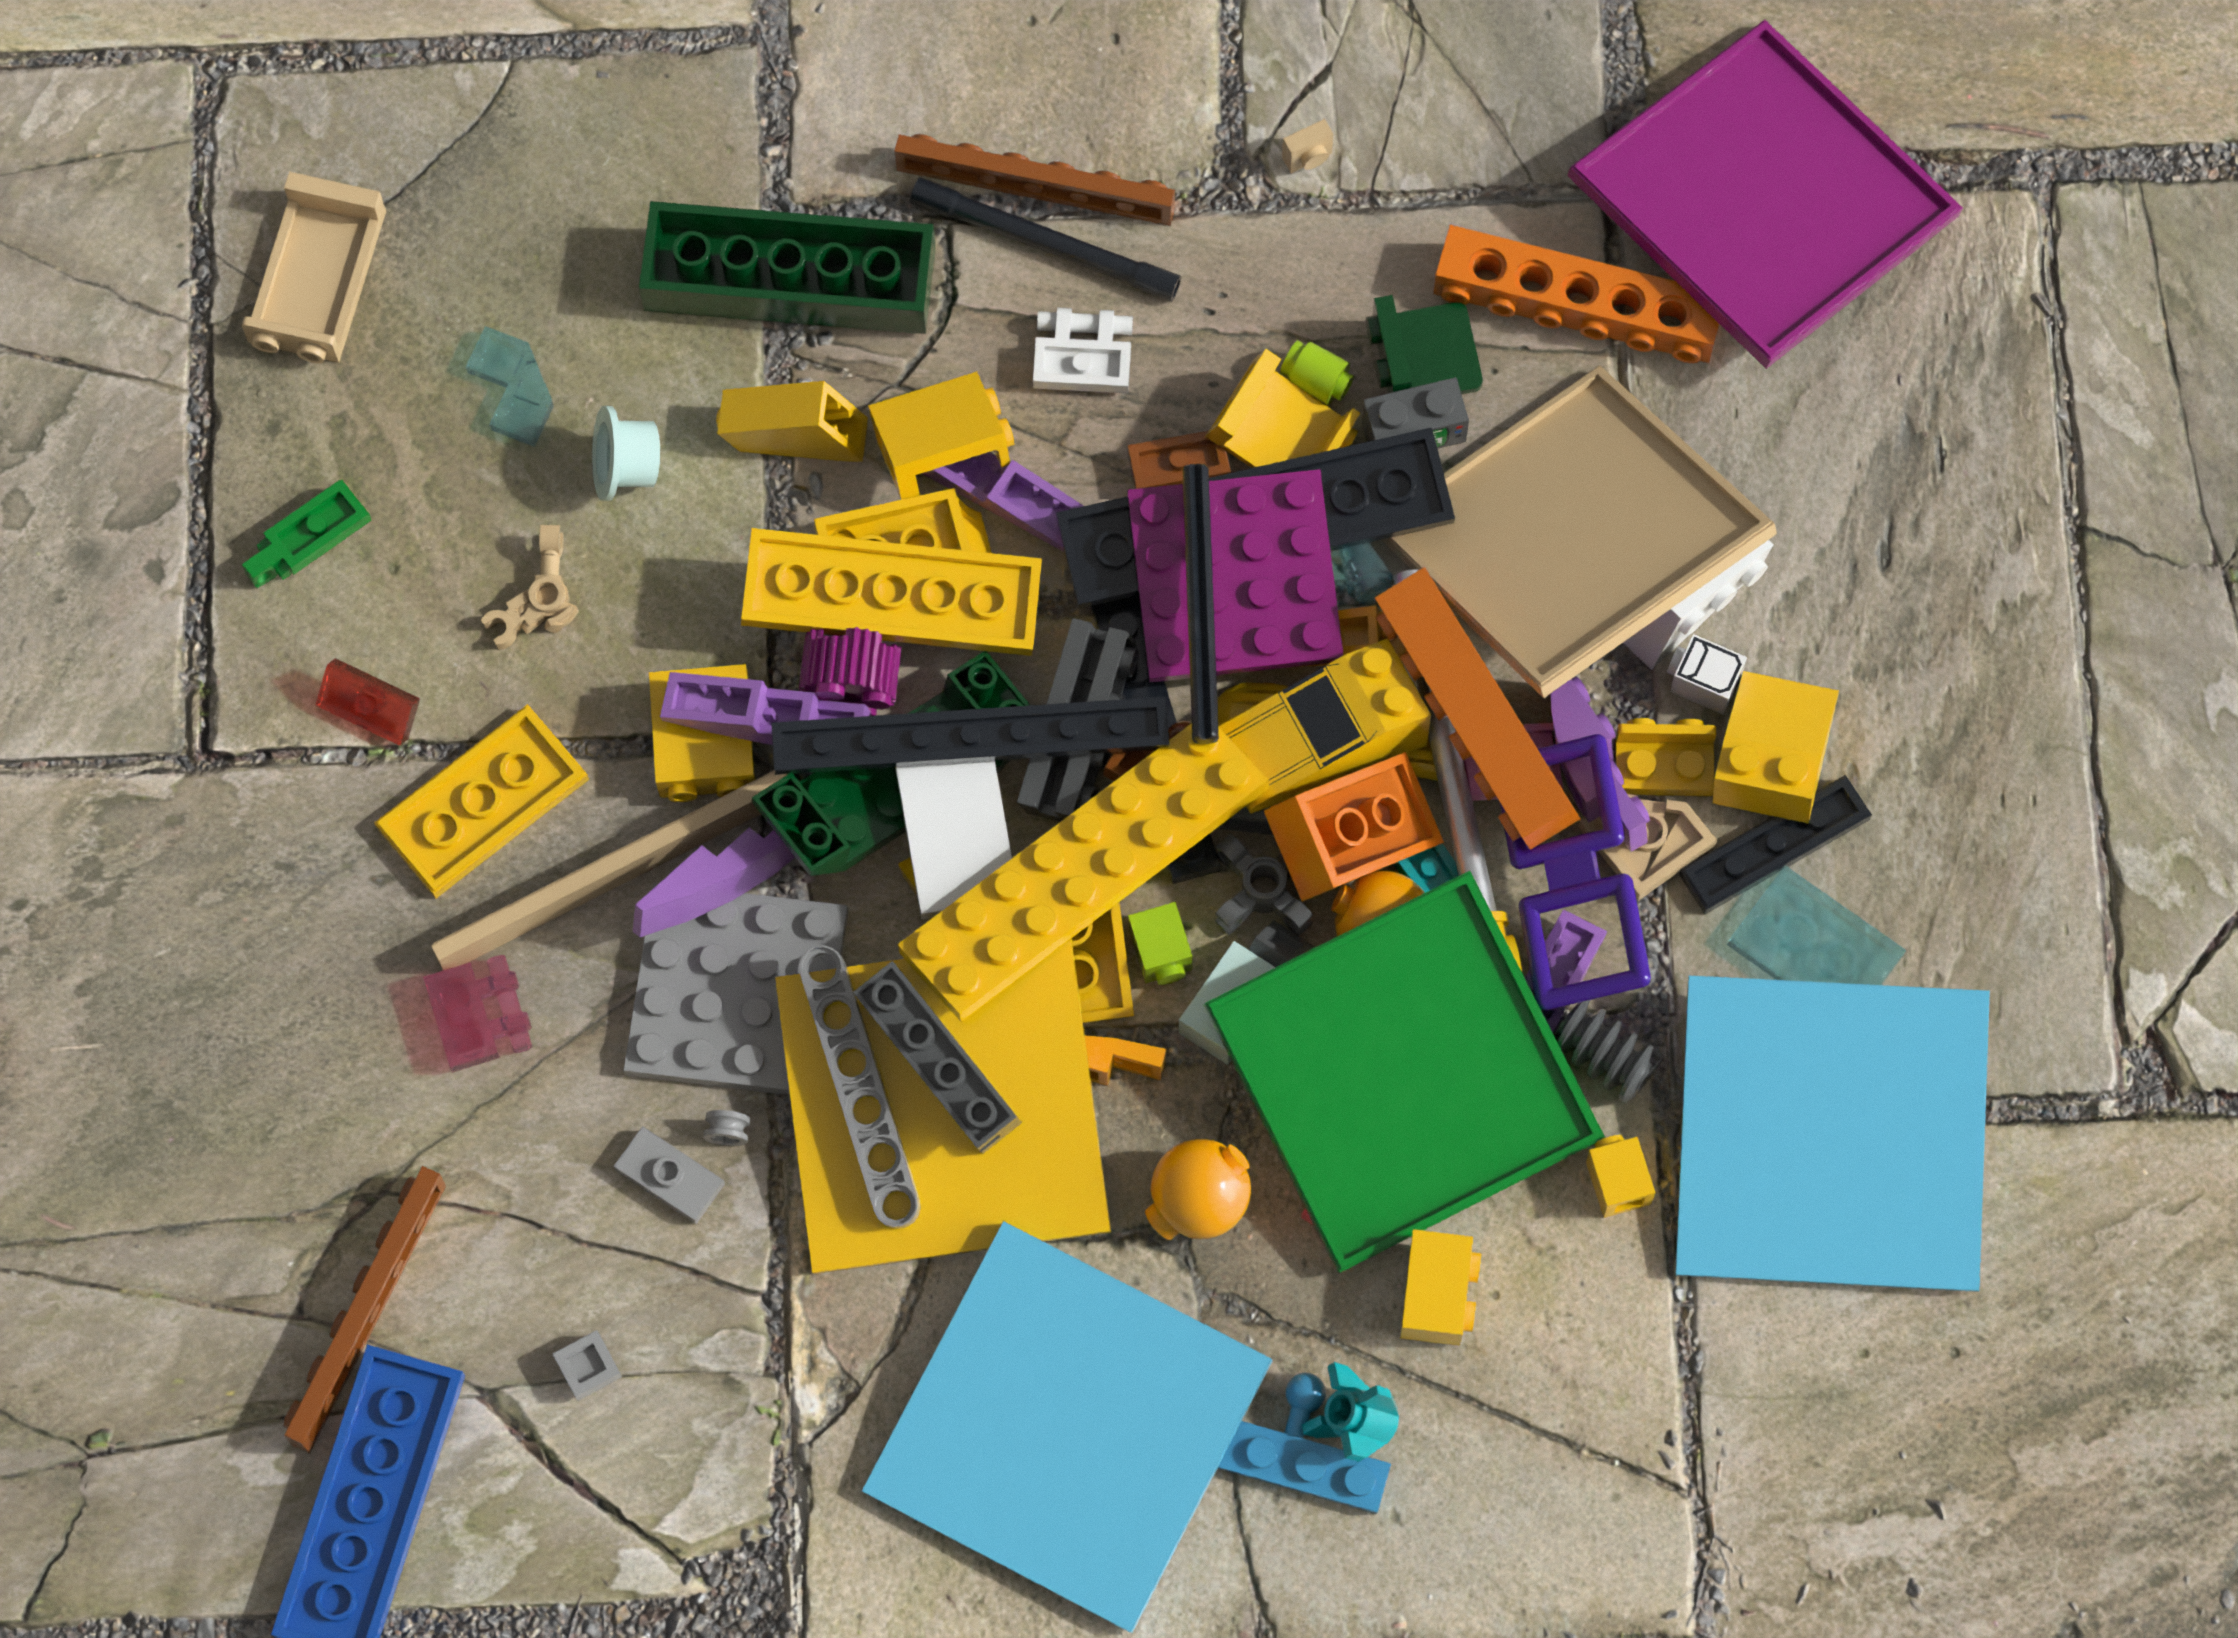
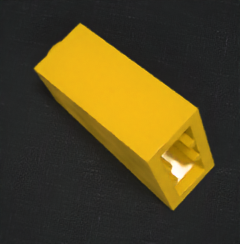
M825 381L723 390L721 408H719L716 415L717 434L739 452L863 462L868 417Z

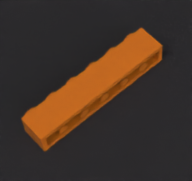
M1423 567L1375 597L1383 611L1375 617L1390 642L1397 637L1400 638L1407 652L1399 656L1414 681L1424 677L1431 689V692L1426 694L1424 698L1439 721L1445 717H1448L1456 731L1448 737L1463 761L1471 756L1475 760L1481 771L1475 774L1473 778L1488 801L1497 796L1506 812L1499 815L1498 818L1512 841L1514 842L1522 837L1531 850L1580 820L1581 818L1426 568Z

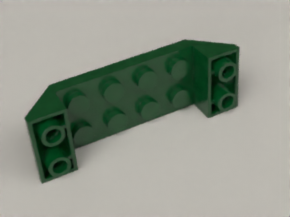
M984 651L947 674L943 691L909 713L1029 706L1030 704L988 652ZM1011 759L995 760L997 773H999L1009 763ZM895 767L814 772L800 782L791 772L754 795L751 799L754 806L810 876L844 872L906 832Z

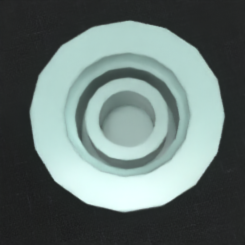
M601 406L595 421L592 443L593 479L599 499L602 501H612L617 487H654L660 465V440L657 425L654 421H619L613 406Z

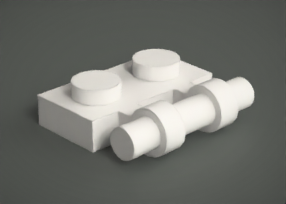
M1057 308V312L1038 311L1037 330L1055 331V338L1036 337L1033 388L1128 393L1131 342L1113 341V334L1132 335L1133 316L1114 315L1113 310H1100V314L1072 313V308ZM1071 332L1097 333L1098 340L1070 339Z

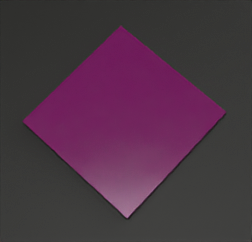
M1765 19L1570 166L1567 174L1589 198L1765 369L1779 360L1958 218L1963 209L1957 201Z

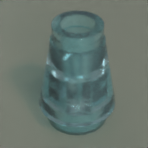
M1370 542L1339 549L1348 595L1355 598L1360 605L1377 603L1375 597L1392 587L1393 575Z

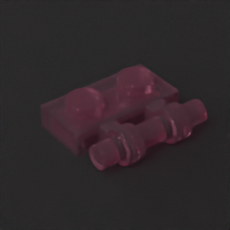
M505 955L489 958L487 965L491 976L476 980L471 962L423 977L452 1073L500 1058L495 1039L509 1037L514 1053L525 1052L533 1047L528 1033L532 1028L527 1012L522 1011L516 990L519 989V982L516 973L509 970ZM497 996L503 1016L488 1020L482 999Z

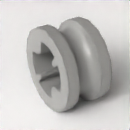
M713 1110L706 1113L705 1119L710 1123V1128L704 1131V1140L725 1146H742L748 1143V1135L743 1130L750 1125L749 1116L727 1110Z

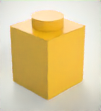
M1613 1135L1597 1141L1594 1144L1595 1148L1589 1150L1586 1165L1603 1218L1651 1205L1655 1196V1190L1638 1137L1624 1140L1623 1135Z

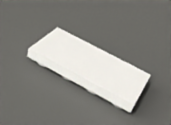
M995 760L895 767L921 919L933 918L1012 859Z

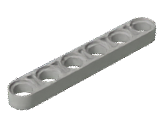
M826 945L813 946L801 957L799 963L800 976L872 1207L877 1218L886 1226L894 1229L906 1228L913 1224L919 1216L921 1209L920 1199L858 1001L853 993L854 989L847 966L842 956L832 947ZM819 955L831 956L836 962V973L827 982L820 983L814 981L809 974L810 963ZM834 1002L846 1003L851 1010L850 1022L842 1029H831L824 1022L825 1009ZM849 1049L860 1050L866 1057L865 1069L855 1077L844 1076L839 1069L838 1062L840 1056ZM871 1096L876 1098L881 1105L880 1116L871 1124H861L854 1117V1105L862 1097ZM878 1144L890 1145L896 1153L895 1164L886 1172L874 1171L868 1162L869 1152ZM896 1191L906 1193L911 1200L910 1212L906 1217L899 1220L888 1218L883 1211L884 1199L890 1193Z

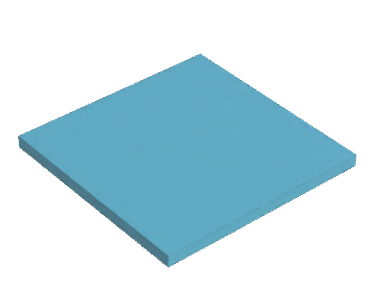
M1689 975L1675 1276L1969 1292L1980 1291L1990 991Z
M1003 1221L862 1492L1133 1633L1273 1360Z

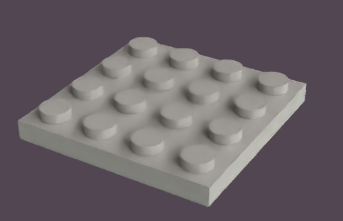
M653 883L652 889L656 887L659 883ZM744 893L731 902L688 922L646 935L625 1058V1076L790 1095L775 977L800 974L799 963L801 957L813 946L826 945L832 947L842 956L848 918V905ZM819 955L810 963L809 972L835 969L836 962L831 956Z

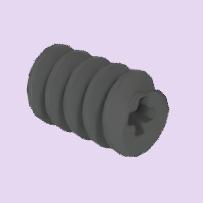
M1590 1000L1577 1003L1563 1020L1554 1037L1559 1036L1557 1043L1563 1054L1575 1048L1572 1056V1064L1579 1067L1591 1060L1587 1071V1076L1595 1079L1604 1072H1607L1603 1082L1604 1089L1611 1091L1622 1084L1619 1100L1622 1103H1627L1643 1089L1660 1066L1663 1058L1652 1064L1649 1062L1654 1048L1651 1044L1636 1052L1634 1046L1638 1035L1635 1032L1621 1040L1618 1038L1622 1025L1621 1021L1617 1020L1605 1028L1602 1025L1606 1014L1604 1008H1601L1592 1015H1588L1586 1012Z

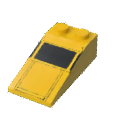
M1387 638L1341 656L1218 727L1269 779V789L1246 806L1251 814L1404 752L1408 753L1426 746L1428 743L1431 714Z

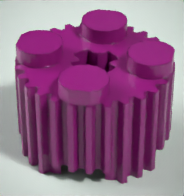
M859 627L846 628V635H833V637L823 636V629H811L810 632H806L798 691L814 692L819 700L866 704L870 710V716H877V709L883 710L894 705L902 647L896 644L886 646V643H881L882 635L878 631L859 629Z

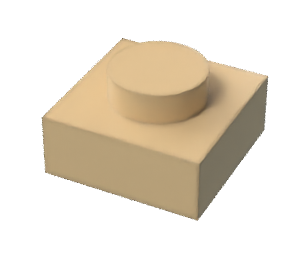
M1323 119L1283 138L1282 159L1290 173L1302 168L1305 170L1316 168L1323 164L1329 155L1332 154L1333 132L1326 120Z

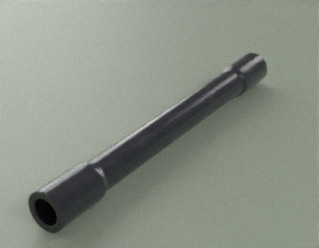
M922 177L917 179L913 187L910 203L945 217H955L1129 283L1135 289L1170 302L1174 300L1182 279V276L1144 261H1135L963 196L957 190Z

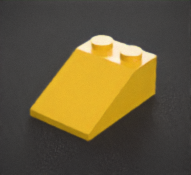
M1743 671L1714 778L1712 804L1809 823L1839 690Z
M1119 902L1072 937L1083 1023L1134 1016Z

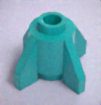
M1333 1362L1327 1367L1331 1388L1337 1391L1329 1397L1325 1405L1324 1416L1319 1415L1302 1424L1303 1434L1314 1438L1341 1437L1344 1457L1359 1462L1382 1448L1394 1437L1399 1424L1398 1408L1390 1389L1378 1385L1369 1388L1348 1366Z

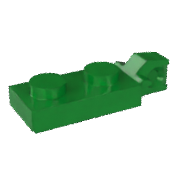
M342 479L338 480L263 533L265 538L256 545L260 552L242 564L244 572L256 588L266 584L277 577V575L284 580L291 576V574L295 575L372 521L371 516Z

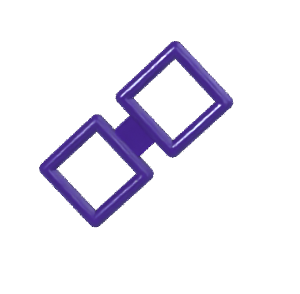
M1594 734L1538 748L1548 766L1587 756L1590 757L1603 826L1602 830L1541 844L1531 850L1527 847L1522 837L1513 842L1505 830L1510 863L1515 869L1521 870L1542 864L1545 866L1549 891L1522 898L1518 908L1534 997L1541 1010H1550L1646 987L1651 981V974L1632 878L1628 874L1622 873L1600 879L1595 851L1619 846L1624 841L1623 825L1607 741L1604 736ZM1500 803L1501 814H1503L1506 811ZM1616 896L1629 970L1553 988L1540 914Z

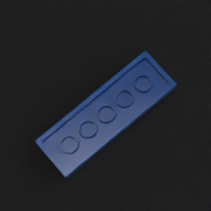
M366 1346L271 1632L273 1638L381 1637L466 1376L463 1371L375 1346Z

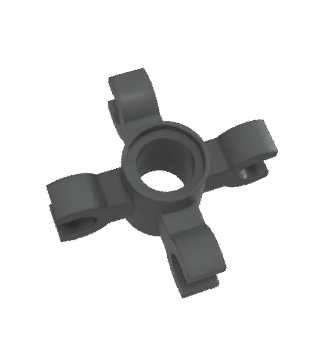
M1231 833L1216 846L1219 850L1216 854L1217 858L1242 879V890L1223 904L1215 913L1218 917L1215 922L1228 935L1232 934L1253 911L1258 913L1274 911L1285 925L1298 936L1312 925L1310 919L1313 917L1311 911L1286 890L1287 880L1291 875L1282 854L1276 859L1271 857H1258L1254 859L1242 843ZM1268 877L1273 879L1278 886L1270 893H1260L1251 884L1257 878Z

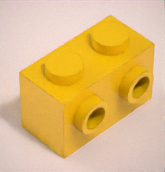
M1413 1229L1400 1339L1460 1346L1463 1331L1473 1332L1476 1302L1466 1301L1468 1282L1478 1283L1481 1253L1472 1252L1473 1236Z

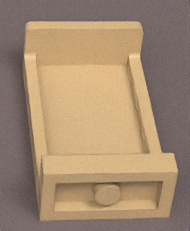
M289 171L284 186L288 198L286 209L252 316H244L241 326L248 343H251L253 347L260 351L277 353L279 350L296 353L298 357L311 363L320 364L324 360L339 363L386 209L380 191Z

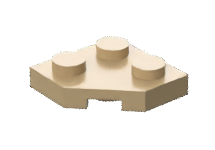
M1628 794V796H1629L1630 798H1632L1633 796H1637V797H1638V795ZM1640 799L1650 817V821L1646 823L1648 843L1630 852L1624 842L1619 846L1598 851L1617 875L1624 873L1632 878L1638 901L1716 845L1717 839L1687 802L1667 800L1664 803ZM1585 816L1579 820L1578 827L1584 834L1603 829L1600 817L1589 823Z

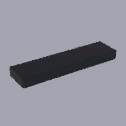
M1844 775L1816 791L1809 823L1773 816L1680 869L1679 876L1706 915L1871 819L1872 814L1847 776Z

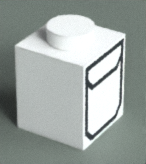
M1693 634L1687 649L1678 646L1669 664L1667 673L1674 675L1670 692L1724 715L1743 673L1747 657Z

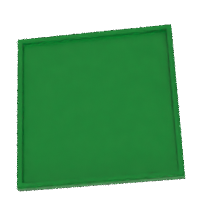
M1471 871L1203 1004L1338 1273L1412 1237L1413 1229L1424 1231L1605 1138Z

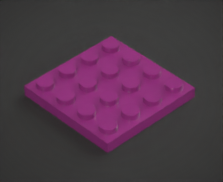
M1320 469L1209 481L1216 675L1326 664L1343 656ZM1183 484L1127 490L1149 683L1190 678Z

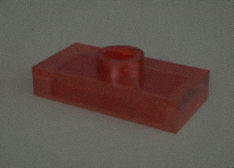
M335 658L326 666L315 706L401 746L409 739L420 698Z

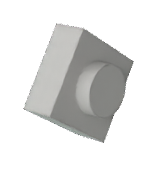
M598 1330L553 1353L577 1401L622 1378Z

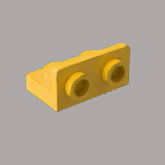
M1634 718L1628 720L1626 724H1619L1615 738V764L1624 779L1623 789L1627 794L1713 796L1716 726L1704 725V722L1698 719H1682L1675 722V724H1656L1652 719Z

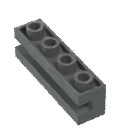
M1072 618L1047 704L1126 699V696L1122 694L1127 676L1133 677L1140 656L1139 649L1136 648L1137 643L1128 631L1109 627L1107 632L1095 629L1091 622ZM1111 753L1030 758L1017 803L1027 814L1061 822L1098 794V788L1095 787L1100 768L1105 769L1106 764L1110 760Z
M893 961L853 992L977 1149L983 1154L1022 1123Z

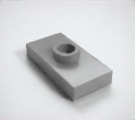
M643 1126L614 1165L615 1171L695 1224L698 1223L725 1185L723 1179Z

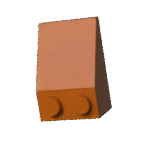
M1406 752L1298 794L1264 810L1302 902L1444 843Z

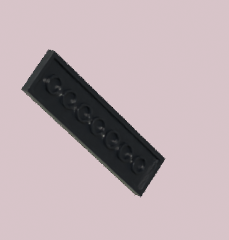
M1432 427L1209 478V481L1320 469L1330 551L1453 524L1455 521ZM1128 497L1056 512V519L1078 609L1139 595Z

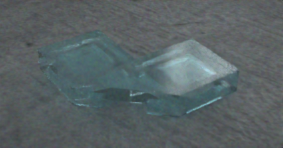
M485 326L466 365L467 373L506 388L489 424L491 430L535 447L554 407L548 388L528 342Z

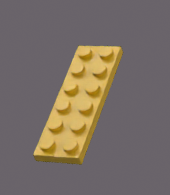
M751 528L741 626L797 632L823 629V634L837 636L846 635V628L859 627V629L878 631L882 635L883 641L1032 656L1042 558Z

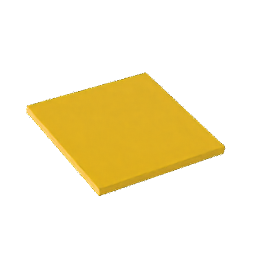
M1072 938L962 1022L959 1021L905 959L891 960L902 971L1022 1122L984 1154L977 1149L857 998L920 1199L921 1209L918 1218L910 1226L901 1229L886 1226L877 1218L873 1210L800 974L775 977L813 1274L988 1250L1003 1221L1043 1242L1111 1233ZM891 961L847 967L854 991ZM837 968L809 972L814 981L820 983L827 982L835 975ZM834 1002L825 1009L824 1022L829 1028L834 1030L842 1029L850 1022L851 1010L846 1003ZM857 1049L845 1051L840 1056L838 1062L841 1073L848 1077H855L861 1074L866 1066V1057L863 1052ZM871 1096L859 1099L853 1109L856 1121L865 1125L875 1122L881 1113L879 1101ZM878 1144L869 1152L868 1162L874 1171L886 1172L895 1164L896 1153L890 1145ZM900 1191L892 1192L884 1199L883 1211L888 1218L899 1220L906 1217L910 1212L911 1200L906 1193Z

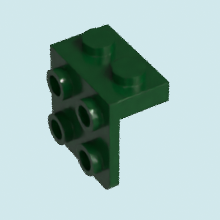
M1393 295L1374 298L1373 314L1366 317V329L1370 345L1377 344L1380 359L1375 360V368L1380 388L1387 387L1389 394L1456 377L1461 394L1473 393L1481 389L1483 377L1467 307L1463 303L1454 302L1397 313Z

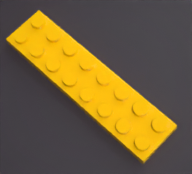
M1191 723L1169 740V747H1160L898 943L899 953L959 1021L962 1022L1268 790L1269 779L1219 727V739L1216 743H1194L1192 740Z

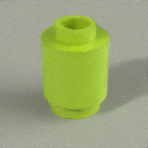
M1299 340L1289 350L1280 369L1281 375L1287 377L1289 381L1327 405L1335 398L1342 401L1354 380V375L1349 373L1350 362L1312 342L1306 345Z

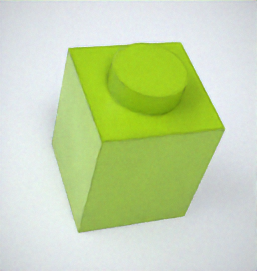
M1176 902L1128 915V930L1145 984L1157 980L1159 985H1166L1183 979L1186 976L1185 972L1192 970L1193 956Z

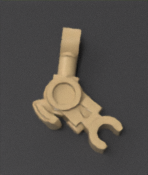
M540 525V575H535V581L530 587L507 601L508 609L506 611L492 610L481 619L486 630L498 623L506 625L505 632L493 640L499 650L510 647L516 640L517 633L522 629L528 634L547 619L544 625L545 630L556 633L570 624L579 613L578 607L569 603L568 589L563 583L562 576L559 575L560 557L562 556L564 534L560 532V525Z

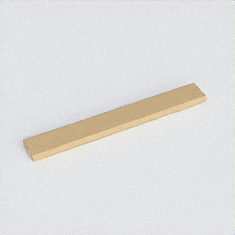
M772 771L434 942L431 947L444 974L760 815L761 813L751 802L752 797L787 774L775 775V771Z

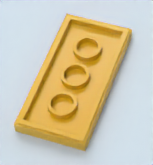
M527 704L375 821L374 824L436 899L585 784L589 777Z

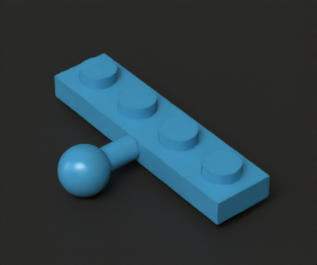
M1305 1372L1295 1375L1287 1384L1286 1399L1291 1406L1284 1433L1241 1421L1217 1469L1378 1514L1391 1463L1370 1457L1356 1462L1345 1458L1342 1449L1304 1439L1302 1424L1308 1422L1310 1413L1319 1409L1326 1397V1389L1322 1380L1312 1373Z

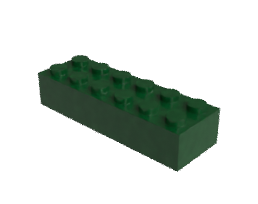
M650 201L639 282L643 309L650 312L926 334L936 250L934 224Z

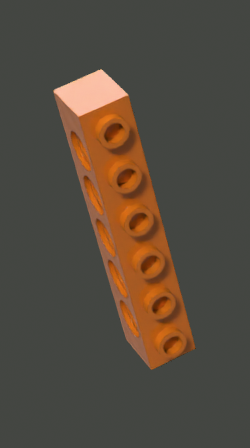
M1454 225L1449 226L1435 276L1433 294L1441 296L1449 303L1461 302L1464 305L1471 303L1487 307L1493 314L1503 317L1519 315L1531 318L1540 326L1552 329L1562 326L1578 330L1583 336L1594 340L1610 338L1626 342L1627 346L1637 351L1649 352L1654 349L1670 353L1675 359L1685 363L1710 362L1719 328V323L1674 280ZM1480 270H1490L1498 277L1493 280H1482L1475 273ZM1534 281L1539 283L1543 289L1538 292H1530L1525 290L1521 284ZM1572 293H1582L1589 298V301L1578 304L1569 300L1567 296ZM1620 304L1629 305L1635 310V313L1621 315L1613 307ZM1673 316L1679 319L1682 324L1677 327H1669L1664 325L1660 318Z

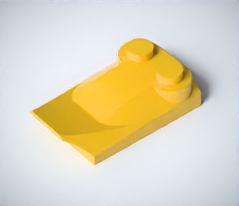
M954 488L814 519L815 535L992 553L982 514L964 504L956 496Z

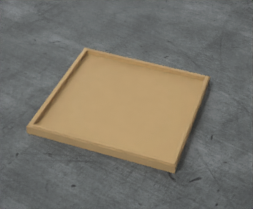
M1599 365L1444 473L1455 515L1453 524L1391 537L1382 541L1412 570H1420L1425 567L1447 604L1530 686L1545 698L1777 534L1772 520Z

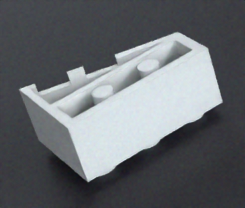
M1769 540L1623 643L1652 670L1713 612L1722 610L1734 598L1737 590L1745 584L1747 587H1750L1765 573L1768 566L1764 563V560L1773 544Z

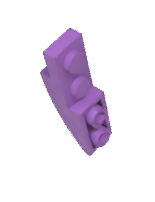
M1575 676L1551 693L1555 744L1594 734H1600L1605 737L1623 825V842L1632 852L1648 843L1646 823L1650 821V817L1642 801L1637 796L1630 798L1623 789V776L1613 761L1612 740L1616 738L1614 729L1602 712L1597 715L1588 704L1590 696L1582 681ZM1587 756L1560 763L1567 786L1587 822L1589 823L1600 817L1590 757Z

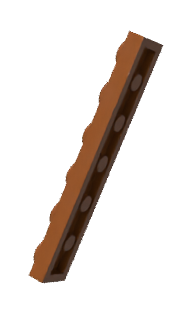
M899 134L894 150L896 171L1168 226H1171L1175 211V190L1169 189L1164 184L1154 180H1143L1139 183L1121 179L1120 176L1109 171L1090 173L1075 170L1073 166L1064 162L1055 161L1045 164L1030 161L1026 156L1014 152L1000 155L985 152L980 147L969 143H960L957 146L940 143L933 137L924 134H914L911 137Z
M422 1166L416 1178L410 1176L405 1182L398 1199V1203L402 1206L394 1222L388 1220L383 1225L375 1245L379 1251L371 1267L365 1265L360 1270L353 1285V1293L356 1296L348 1312L341 1310L333 1322L330 1330V1337L333 1338V1341L326 1355H318L310 1367L306 1380L310 1383V1386L302 1401L295 1400L286 1414L283 1427L287 1431L284 1436L292 1446L309 1454L312 1451L446 1188L440 1173Z

